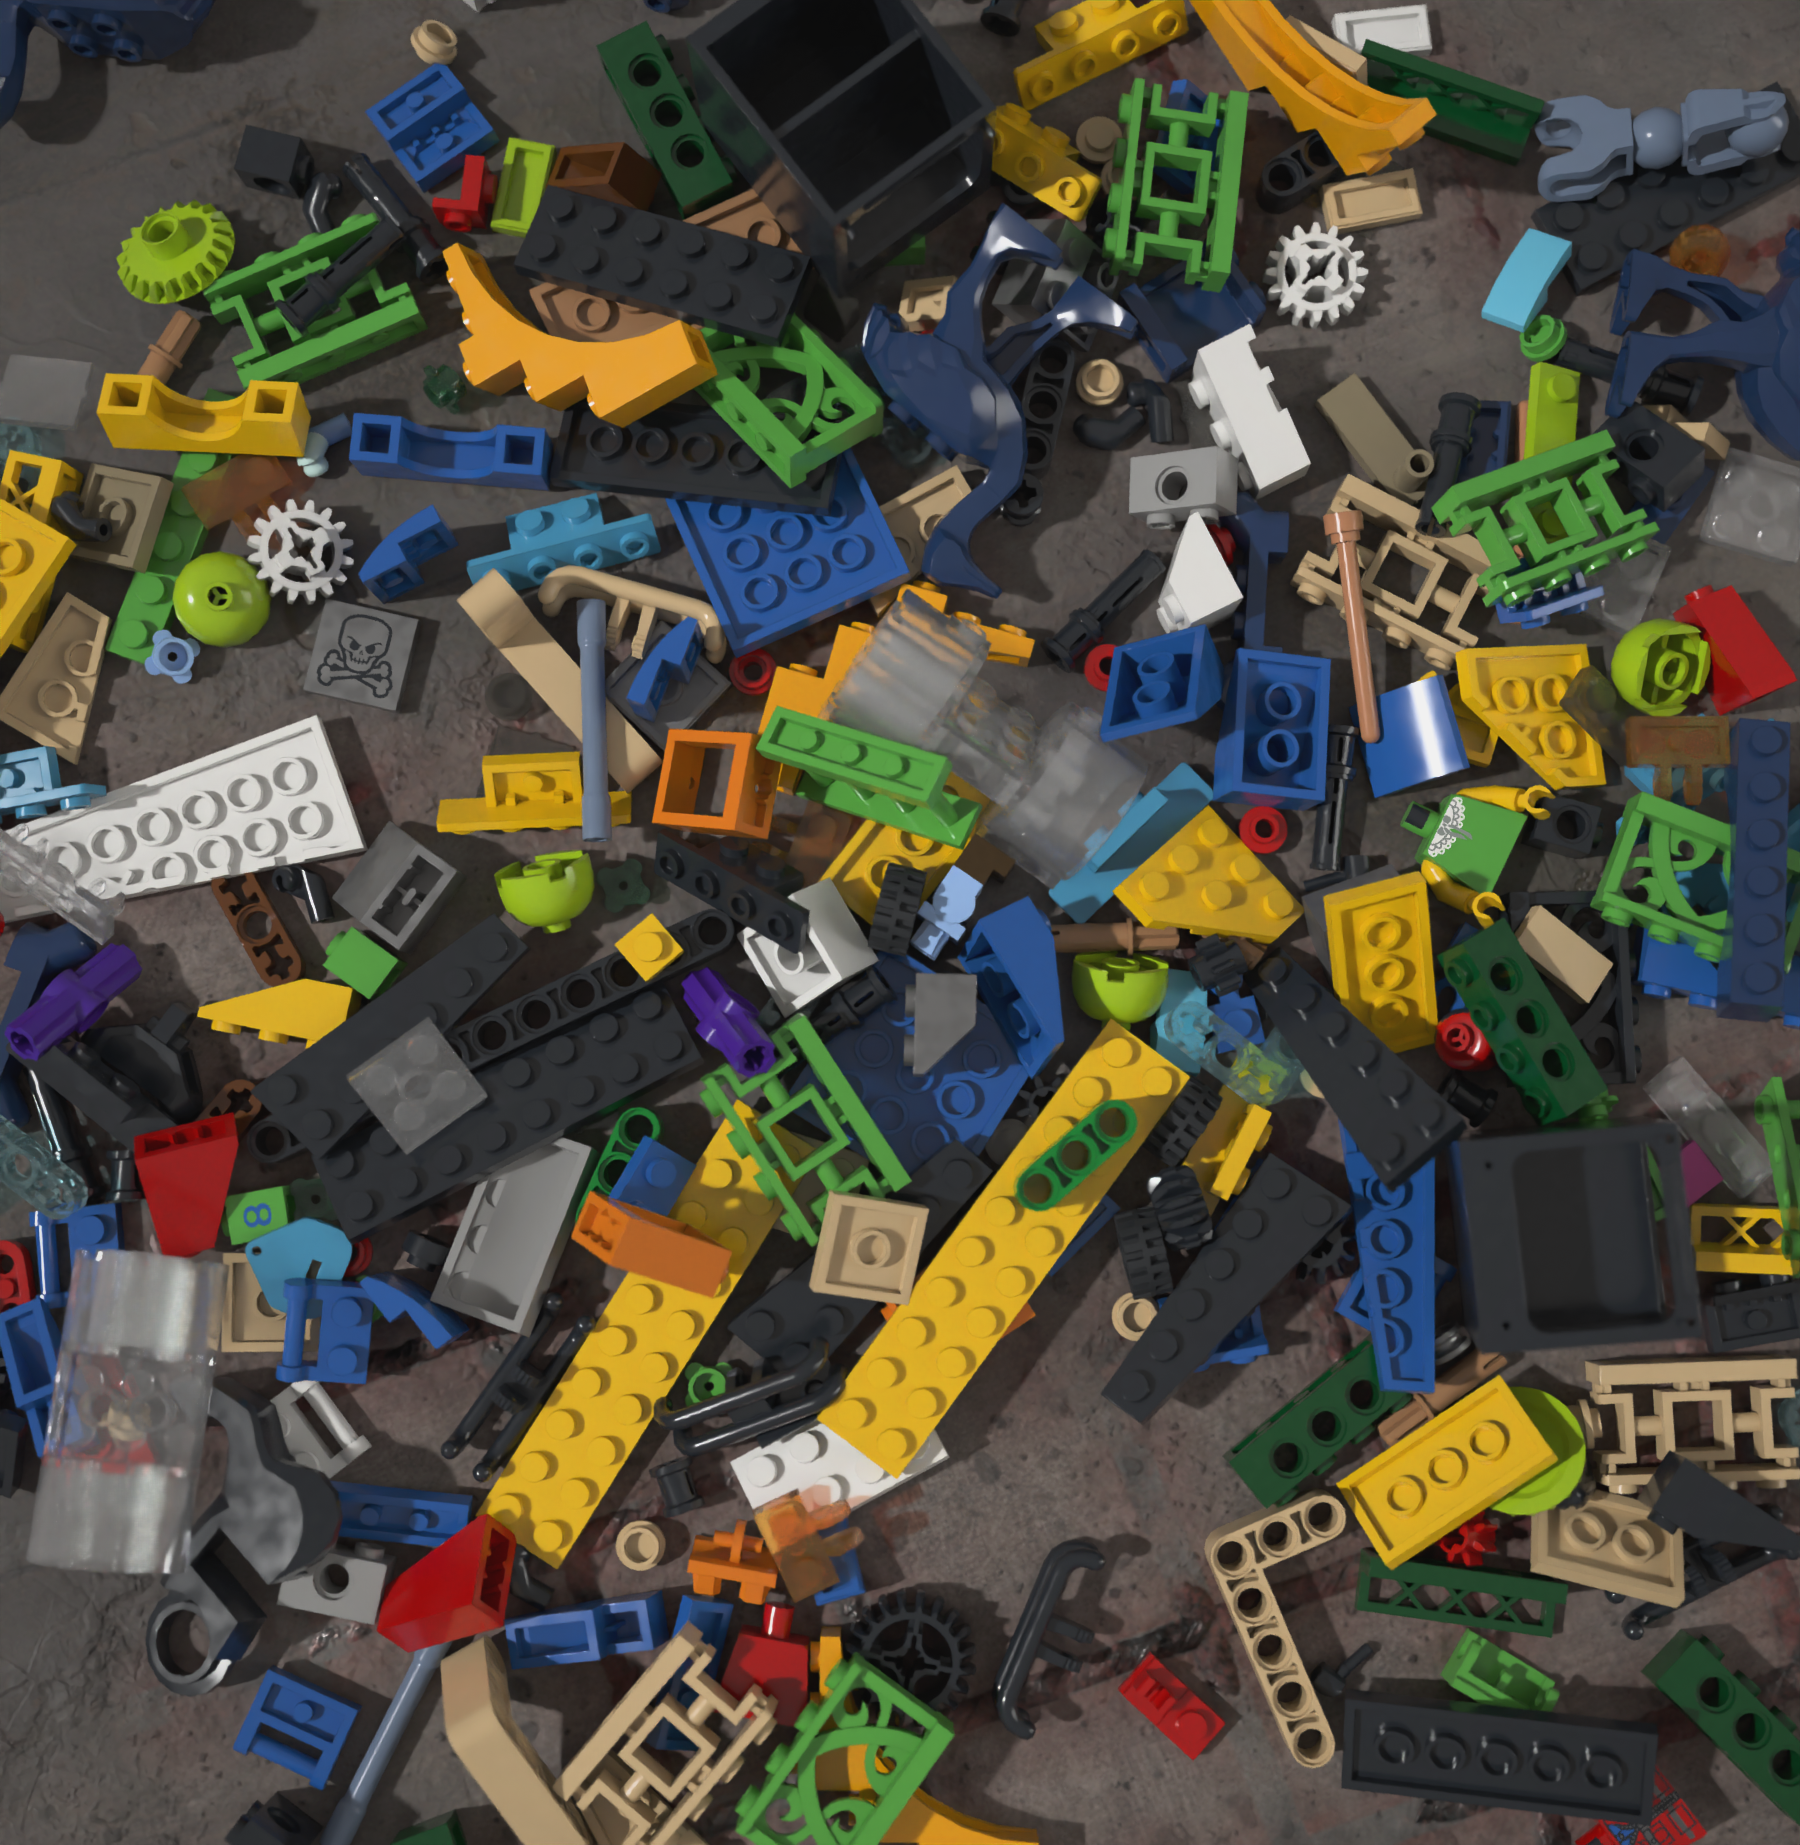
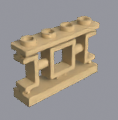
M1348 474L1339 486L1331 502L1332 504L1325 515L1362 510L1364 520L1387 531L1375 552L1356 543L1359 566L1366 570L1361 579L1366 624L1383 632L1382 638L1388 643L1404 649L1410 646L1426 654L1424 659L1431 665L1443 670H1450L1451 667L1457 670L1455 653L1466 648H1473L1479 639L1459 628L1458 625L1474 594L1484 598L1489 593L1486 586L1480 588L1476 581L1487 567L1492 566L1478 539L1466 533L1453 537L1449 530L1451 527L1449 524H1447V531L1444 536L1431 537L1434 518H1431L1426 536L1420 534L1415 529L1420 513L1419 509ZM1335 546L1328 561L1307 551L1290 585L1298 589L1297 594L1304 600L1315 605H1322L1324 602L1340 610V617L1346 621L1342 586L1329 580L1339 565L1337 546ZM1389 550L1430 570L1413 604L1372 584ZM1447 562L1472 574L1460 595L1437 584ZM1427 601L1450 612L1439 635L1414 623L1420 617Z
M1780 1354L1585 1361L1586 1381L1592 1382L1590 1401L1596 1404H1615L1617 1450L1593 1451L1594 1461L1597 1462V1469H1593L1595 1481L1609 1486V1492L1619 1494L1640 1492L1639 1485H1646L1658 1468H1616V1464L1637 1463L1635 1436H1656L1658 1459L1663 1461L1668 1451H1673L1687 1458L1732 1490L1738 1489L1737 1481H1755L1756 1487L1775 1489L1787 1487L1786 1480L1800 1479V1467L1796 1466V1458H1799V1447L1790 1444H1774L1771 1398H1795V1388L1791 1387L1790 1379H1798L1796 1358ZM1770 1380V1385L1750 1386L1751 1412L1732 1413L1730 1389L1710 1387L1709 1382ZM1673 1383V1388L1653 1389L1654 1416H1634L1633 1394L1625 1390H1611V1385ZM1712 1400L1715 1446L1675 1448L1672 1402ZM1753 1432L1754 1455L1764 1459L1775 1458V1463L1715 1465L1714 1460H1735L1733 1433Z
M689 1621L685 1623L563 1768L551 1787L565 1801L572 1795L578 1801L576 1805L583 1811L600 1792L635 1823V1826L627 1834L622 1845H675L681 1837L677 1828L687 1817L693 1822L700 1817L713 1799V1796L708 1793L719 1779L727 1784L745 1761V1758L740 1755L751 1741L759 1746L777 1723V1720L772 1716L779 1701L772 1695L768 1698L761 1693L763 1689L756 1683L738 1701L703 1671L713 1658L716 1649L710 1643L706 1645L700 1640L703 1633ZM690 1657L694 1662L686 1670L682 1680L699 1693L700 1696L689 1709H686L672 1695L667 1693L657 1706L653 1708L649 1702L685 1659ZM716 1708L736 1726L745 1714L751 1710L754 1715L714 1761L710 1756L717 1749L721 1738L703 1722ZM663 1716L700 1747L676 1777L639 1746ZM623 1733L630 1738L618 1753V1756L635 1770V1773L625 1785L605 1768L592 1783H589L585 1778ZM652 1785L670 1802L686 1786L689 1789L688 1793L651 1836L646 1833L657 1816V1813L640 1799L649 1786Z

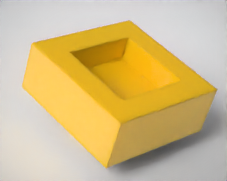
M653 913L614 944L647 983L685 952Z

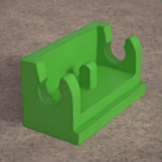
M1469 1628L1465 1630L1440 1674L1451 1686L1480 1704L1552 1712L1560 1694L1559 1691L1553 1688L1555 1685L1554 1680Z

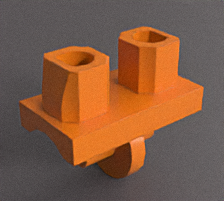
M737 1519L734 1533L715 1530L714 1538L702 1535L695 1536L687 1573H693V1589L697 1594L708 1596L720 1594L722 1580L727 1579L741 1582L739 1598L744 1602L762 1605L766 1600L770 1587L775 1588L782 1550L776 1553L772 1548L763 1547L764 1538L745 1535L747 1520Z

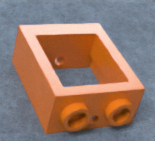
M669 728L652 823L684 832L768 840L781 762L765 758L757 751L756 747L762 737L760 735L743 732ZM706 748L734 750L722 817L694 814ZM756 784H758V791H757V793H756V791H755V786H756Z
M591 1190L571 1235V1238L610 1266L710 1298H714L718 1285L726 1278L729 1269V1259L732 1254L730 1249L691 1224Z

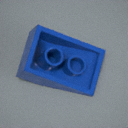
M1206 624L1114 647L1100 729V737L1103 742L1199 719L1221 699L1225 669Z
M1238 648L1236 650L1215 752L1213 801L1298 811L1307 810L1325 801L1331 659Z
M1029 896L979 919L958 959L967 974L977 975L976 989L1030 1078L1033 1079L1041 1074L1064 1042L1054 936L1051 933V925L1046 914L1042 910L1036 909Z

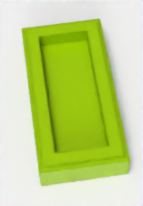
M509 137L490 225L493 232L525 238L546 191V185L555 165L557 150L554 145Z

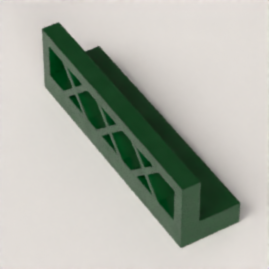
M1369 39L1365 40L1360 55L1367 58V86L1384 94L1405 99L1427 98L1437 115L1422 126L1425 131L1424 135L1516 167L1521 159L1530 130L1541 114L1545 103L1544 100Z
M1361 1548L1354 1608L1360 1611L1552 1638L1556 1603L1566 1605L1568 1584L1559 1578L1540 1573L1484 1565L1467 1566L1465 1563L1449 1564L1447 1560L1413 1556L1398 1567L1390 1570L1381 1559L1377 1550ZM1371 1577L1396 1580L1402 1588L1386 1602L1368 1599ZM1424 1584L1444 1587L1450 1596L1437 1607L1427 1608L1420 1604L1412 1592ZM1473 1591L1493 1594L1499 1603L1484 1615H1476L1469 1611L1461 1599ZM1408 1596L1414 1606L1399 1603ZM1520 1598L1542 1601L1540 1623L1520 1621L1510 1606ZM1457 1604L1462 1612L1448 1611V1609ZM1505 1611L1511 1619L1497 1618V1616Z

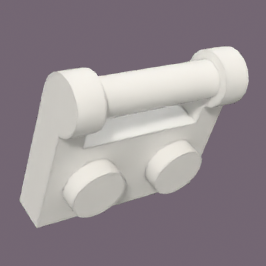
M304 1380L293 1382L288 1388L270 1400V1402L276 1405L288 1450L295 1457L296 1463L324 1472L330 1479L371 1448L372 1445L364 1435L359 1437L320 1385L321 1381ZM302 1396L306 1398L343 1450L337 1455H333L295 1403Z

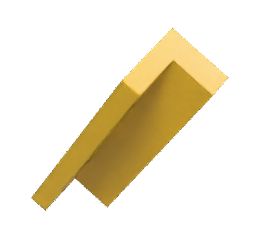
M10 450L0 484V498L67 536L51 515V503L55 497L60 496L64 491H73L79 494L84 475L62 460ZM23 465L40 468L41 473L37 486L23 494L18 486ZM56 577L9 645L10 648L28 653L42 631Z
M1693 1203L1690 1205L1689 1223L1695 1270L1793 1275L1790 1260H1786L1782 1253V1234L1770 1244H1756L1746 1233L1761 1218L1774 1219L1783 1228L1779 1206ZM1702 1216L1724 1217L1734 1228L1720 1242H1701ZM1731 1217H1745L1746 1219L1738 1225ZM1742 1236L1748 1243L1733 1242Z

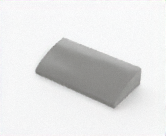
M561 1137L478 1180L430 1301L530 1337L574 1225L577 1209L594 1174L601 1154L592 1147Z

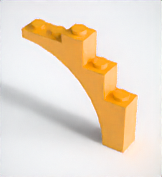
M1189 0L1246 89L1250 91L1265 86L1271 92L1297 133L1314 128L1316 131L1318 130L1346 175L1366 172L1369 176L1376 173L1392 160L1389 153L1393 149L1398 147L1399 150H1403L1418 141L1425 134L1422 126L1437 115L1427 98L1405 99L1384 94L1360 83L1337 68L1314 49L1284 19L1270 0Z
M458 242L442 251L449 269L446 272L447 279L453 290L459 295L464 308L462 312L463 322L473 335L459 343L465 360L463 371L469 382L477 388L501 396L524 382L528 394L535 402L559 412L587 397L591 410L599 419L624 428L718 375L702 331L681 320L675 321L647 335L615 342H577L551 336L541 331L516 310L498 287L482 254Z
M913 581L912 586L903 583L900 586L886 637L879 636V630L868 624L852 622L851 627L839 624L824 679L816 677L818 672L815 669L801 664L791 663L789 669L777 666L757 735H763L776 706L836 723L853 704L884 683L921 668L966 661H993L1027 668L1035 640L1026 638L1027 632L1014 626L1000 625L997 630L980 625L981 619L968 613L954 612L953 617L944 615L948 596L940 594L941 589L923 581ZM781 763L777 791L793 796L803 769Z
M821 1627L820 1641H811L810 1672H820V1692H810V1701L812 1700L816 1704H819L829 1690L824 1685L828 1674L840 1658L844 1660L841 1627ZM850 1691L844 1700V1708L849 1713H857L859 1709L855 1703L853 1693ZM832 1713L818 1733L839 1727L834 1721ZM868 1744L841 1747L817 1756L815 1763L817 1790L859 1791V1794H849V1797H859L873 1803L878 1794L870 1785L865 1772V1753ZM879 1746L875 1756V1766L878 1771L889 1773L896 1766L888 1756L882 1759L883 1750ZM798 1761L789 1772L790 1774H798ZM918 1787L879 1843H918V1845H1039L1037 1829L997 1825L962 1814L929 1796ZM849 1811V1825H855L856 1817Z

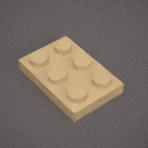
M1596 1489L1594 1495L1582 1508L1576 1510L1573 1506L1566 1510H1560L1555 1507L1553 1510H1545L1537 1513L1535 1516H1531V1571L1678 1608L1685 1600L1683 1531L1678 1528L1673 1536L1647 1519L1651 1509L1637 1499Z

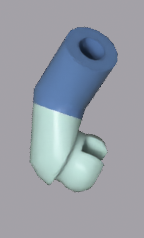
M345 413L309 429L304 457H296L297 464L303 466L307 476L313 478L324 474L329 468L328 461L324 457L328 447L352 435V426Z

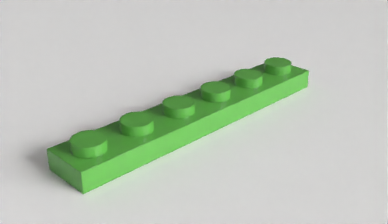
M208 388L203 401L219 402L232 400L236 397ZM183 451L171 481L174 485L145 574L135 572L104 650L144 665L146 658L152 655L154 648L153 635L159 630L170 631L176 616L172 600L175 580L185 565L200 555L239 454Z

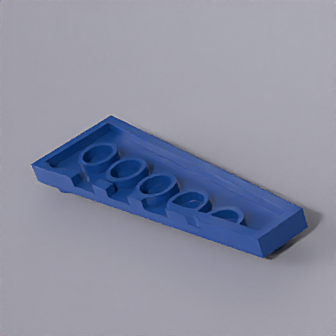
M1338 1119L1380 1391L1430 1395L1435 1393V1157L1391 1194L1384 1187L1350 1134Z

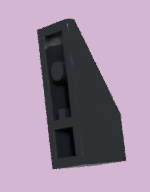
M1670 1450L1637 1499L1651 1509L1647 1519L1673 1536L1679 1528L1694 1538L1800 1552V1536L1687 1458Z

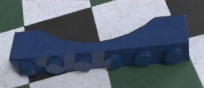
M1739 718L1725 740L1724 787L1730 816L1731 854L1726 924L1718 966L1716 1018L1768 1023L1783 1008L1791 722Z

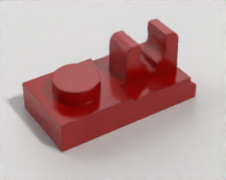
M1151 1652L1146 1655L1118 1687V1691L1193 1761L1226 1724L1216 1711Z

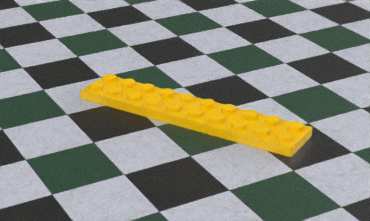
M1110 1019L914 1284L909 1304H900L848 1374L845 1380L846 1386L840 1397L829 1407L823 1409L817 1416V1420L894 1478L898 1479L1187 1083L1190 1076L1113 1019ZM1117 1099L1126 1102L1133 1108L1137 1115L1138 1123L1135 1134L1055 1206L1046 1211L1037 1212L1026 1209L1018 1203L1014 1196L1013 1185L1020 1171L1093 1107L1103 1101ZM1108 1108L1100 1117V1128L1107 1136L1116 1137L1124 1130L1125 1119L1117 1109ZM1078 1141L1067 1143L1061 1154L1065 1166L1071 1170L1082 1168L1088 1158L1085 1146ZM1033 1174L1028 1177L1023 1187L1026 1198L1032 1203H1040L1046 1200L1051 1190L1048 1179L1041 1174Z
M737 1099L733 1108L755 1142H758L762 1139V1136L752 1121L761 1116L762 1113L742 1100ZM726 1118L697 1162L696 1168L667 1216L691 1224L732 1251L729 1259L728 1273L724 1281L718 1285L714 1298L628 1272L597 1321L595 1330L585 1340L475 1515L479 1517L488 1513L515 1534L518 1544L523 1545L526 1550L555 1569L562 1565L653 1420L655 1401L660 1397L668 1396L784 1210L777 1196L768 1201L754 1180L753 1176L760 1172L751 1156L749 1155L742 1160L729 1142L726 1135L733 1131ZM776 1122L769 1126L793 1164L817 1149ZM781 1166L774 1170L791 1197L806 1176L804 1174L793 1182L788 1178Z

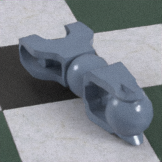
M1698 89L1690 92L1685 102L1680 103V114L1670 108L1655 106L1642 111L1633 120H1631V108L1613 109L1607 107L1600 100L1587 95L1548 101L1544 103L1541 114L1534 123L1538 139L1546 146L1570 147L1573 150L1551 157L1544 162L1537 179L1539 193L1544 199L1551 202L1591 199L1601 193L1615 178L1633 175V162L1643 168L1660 169L1671 165L1681 156L1682 167L1687 166L1689 174L1701 175L1741 165L1748 159L1769 155L1781 149V142L1788 131L1789 119L1783 106L1786 102L1785 94L1769 91L1748 93L1743 89Z

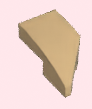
M1642 405L1703 446L1706 459H1726L1730 441L1712 424L1688 423V420L1672 405Z

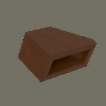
M626 142L561 147L546 188L548 185L647 211L654 200V193L662 174Z

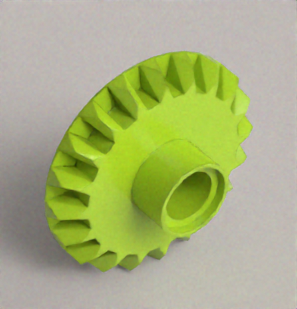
M193 200L188 205H184L177 201L172 209L167 210L160 207L158 213L150 217L144 216L145 221L141 227L131 228L132 238L121 242L123 252L116 258L120 266L117 273L131 295L141 301L153 304L178 302L201 292L221 275L232 257L235 247V233L224 213L217 211L211 203L201 205L197 200Z
M1509 1387L1559 1460L1488 1507L1511 1516H1535L1539 1512L1553 1510L1561 1501L1570 1498L1573 1489L1581 1482L1586 1463L1585 1440L1575 1416L1561 1401L1548 1393L1534 1388Z

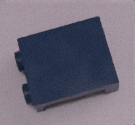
M1205 238L1202 247L1201 261L1205 260L1207 238ZM1234 249L1232 251L1230 275L1220 293L1201 290L1202 282L1196 281L1194 285L1185 284L1187 261L1184 260L1178 262L1140 288L1136 283H1133L1119 292L1117 304L1138 321L1135 326L1138 331L1134 337L1166 384H1169L1194 367L1199 349L1248 324L1251 325L1252 329L1260 325L1266 312L1265 296L1258 284L1253 280L1248 282L1238 268L1240 263Z

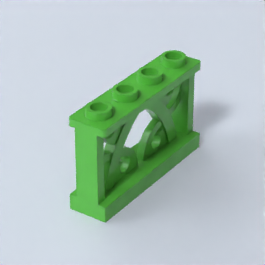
M795 312L780 348L756 342V346H747L742 337L707 327L700 330L718 375L694 389L790 489L805 481L806 473L867 437H876L883 432L885 405L879 392L872 386L868 387L854 373L848 361L843 357L835 355L825 345L821 335L815 329H809L796 316ZM732 343H735L736 348L722 350L723 348L731 345ZM759 367L785 369L806 375L807 388L802 406L780 398L759 400L755 396L760 385ZM743 368H747L750 378L741 382L735 375H742L744 377ZM836 403H839L851 415L840 423H830L818 417L820 414L828 419L841 418L842 411L832 407ZM783 412L785 413V419L780 421L773 413ZM812 429L821 433L802 444Z
M1642 791L1627 801L1622 815V824L1590 907L1602 911L1601 918L1607 922L1623 927H1630V924L1633 923L1648 929L1647 936L1658 942L1669 945H1676L1677 941L1694 947L1693 953L1696 956L1719 963L1723 937L1712 932L1725 928L1727 909L1711 915L1698 916L1684 898L1674 872H1686L1696 869L1706 863L1715 853L1723 856V873L1729 885L1730 825ZM1641 825L1648 827L1649 857L1629 858ZM1680 841L1692 845L1694 855L1691 860L1671 861L1670 855H1682L1678 850ZM1788 847L1787 883L1790 882L1796 884L1786 911L1784 975L1789 974L1792 965L1791 960L1800 938V852ZM1650 868L1653 877L1643 878L1633 886H1642L1647 889L1649 895L1645 903L1633 902L1623 893L1622 878L1631 869ZM1664 904L1671 916L1657 910Z
M857 1652L853 1654L848 1663L840 1658L824 1681V1685L829 1690L819 1704L811 1700L796 1720L794 1727L800 1731L791 1744L787 1746L781 1742L770 1756L764 1767L770 1773L758 1789L753 1784L750 1785L738 1802L734 1811L740 1816L735 1831L743 1837H747L756 1845H797L811 1834L817 1845H878L953 1738V1722L940 1712H935L867 1662ZM857 1687H867L877 1694L881 1704V1711L876 1724L867 1723L868 1707L863 1699L862 1708L859 1712L849 1713L846 1711L844 1700L851 1690ZM892 1703L925 1727L920 1735L900 1727L887 1725ZM832 1713L834 1721L839 1727L818 1733ZM868 1744L865 1753V1772L870 1785L878 1794L873 1803L859 1797H843L821 1808L815 1777L816 1757L837 1748ZM879 1745L886 1746L882 1759L890 1756L896 1761V1767L889 1773H882L875 1766V1756ZM798 1761V1786L792 1783H782ZM776 1799H786L790 1803V1811L780 1816L779 1819L794 1821L804 1813L806 1824L791 1833H778L768 1825L766 1819V1810L769 1805ZM843 1810L851 1811L856 1817L855 1826L849 1830L840 1827V1817L831 1826L827 1822L831 1816Z

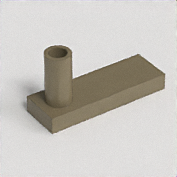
M1356 373L1316 401L1314 405L1378 489L1411 506H1414L1424 498L1428 477L1434 468L1432 455L1426 450H1414Z

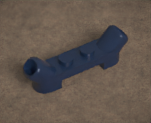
M1238 492L1236 515L1220 516L1219 521L1216 523L1219 527L1223 526L1230 532L1236 546L1243 552V564H1236L1234 571V580L1243 595V599L1240 602V611H1234L1232 614L1231 640H1238V648L1282 653L1283 647L1264 646L1268 563L1281 564L1288 553L1289 514L1288 511H1265L1248 492ZM1234 657L1223 666L1225 670L1222 697L1215 703L1222 711H1224Z
M72 920L52 930L32 922L25 923L16 934L4 962V966L21 971V974L0 1024V1135L10 1133L27 1125L32 1116L17 1082L23 1064L6 1051V1045L9 1043L8 1038L4 1035L6 1027L39 1001L44 990L60 973L79 966L96 955L97 946L90 930L78 921Z

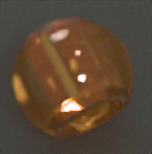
M1708 224L1692 225L1678 234L1669 250V263L1671 266L1695 274L1720 277L1731 260V246L1728 239L1719 228Z

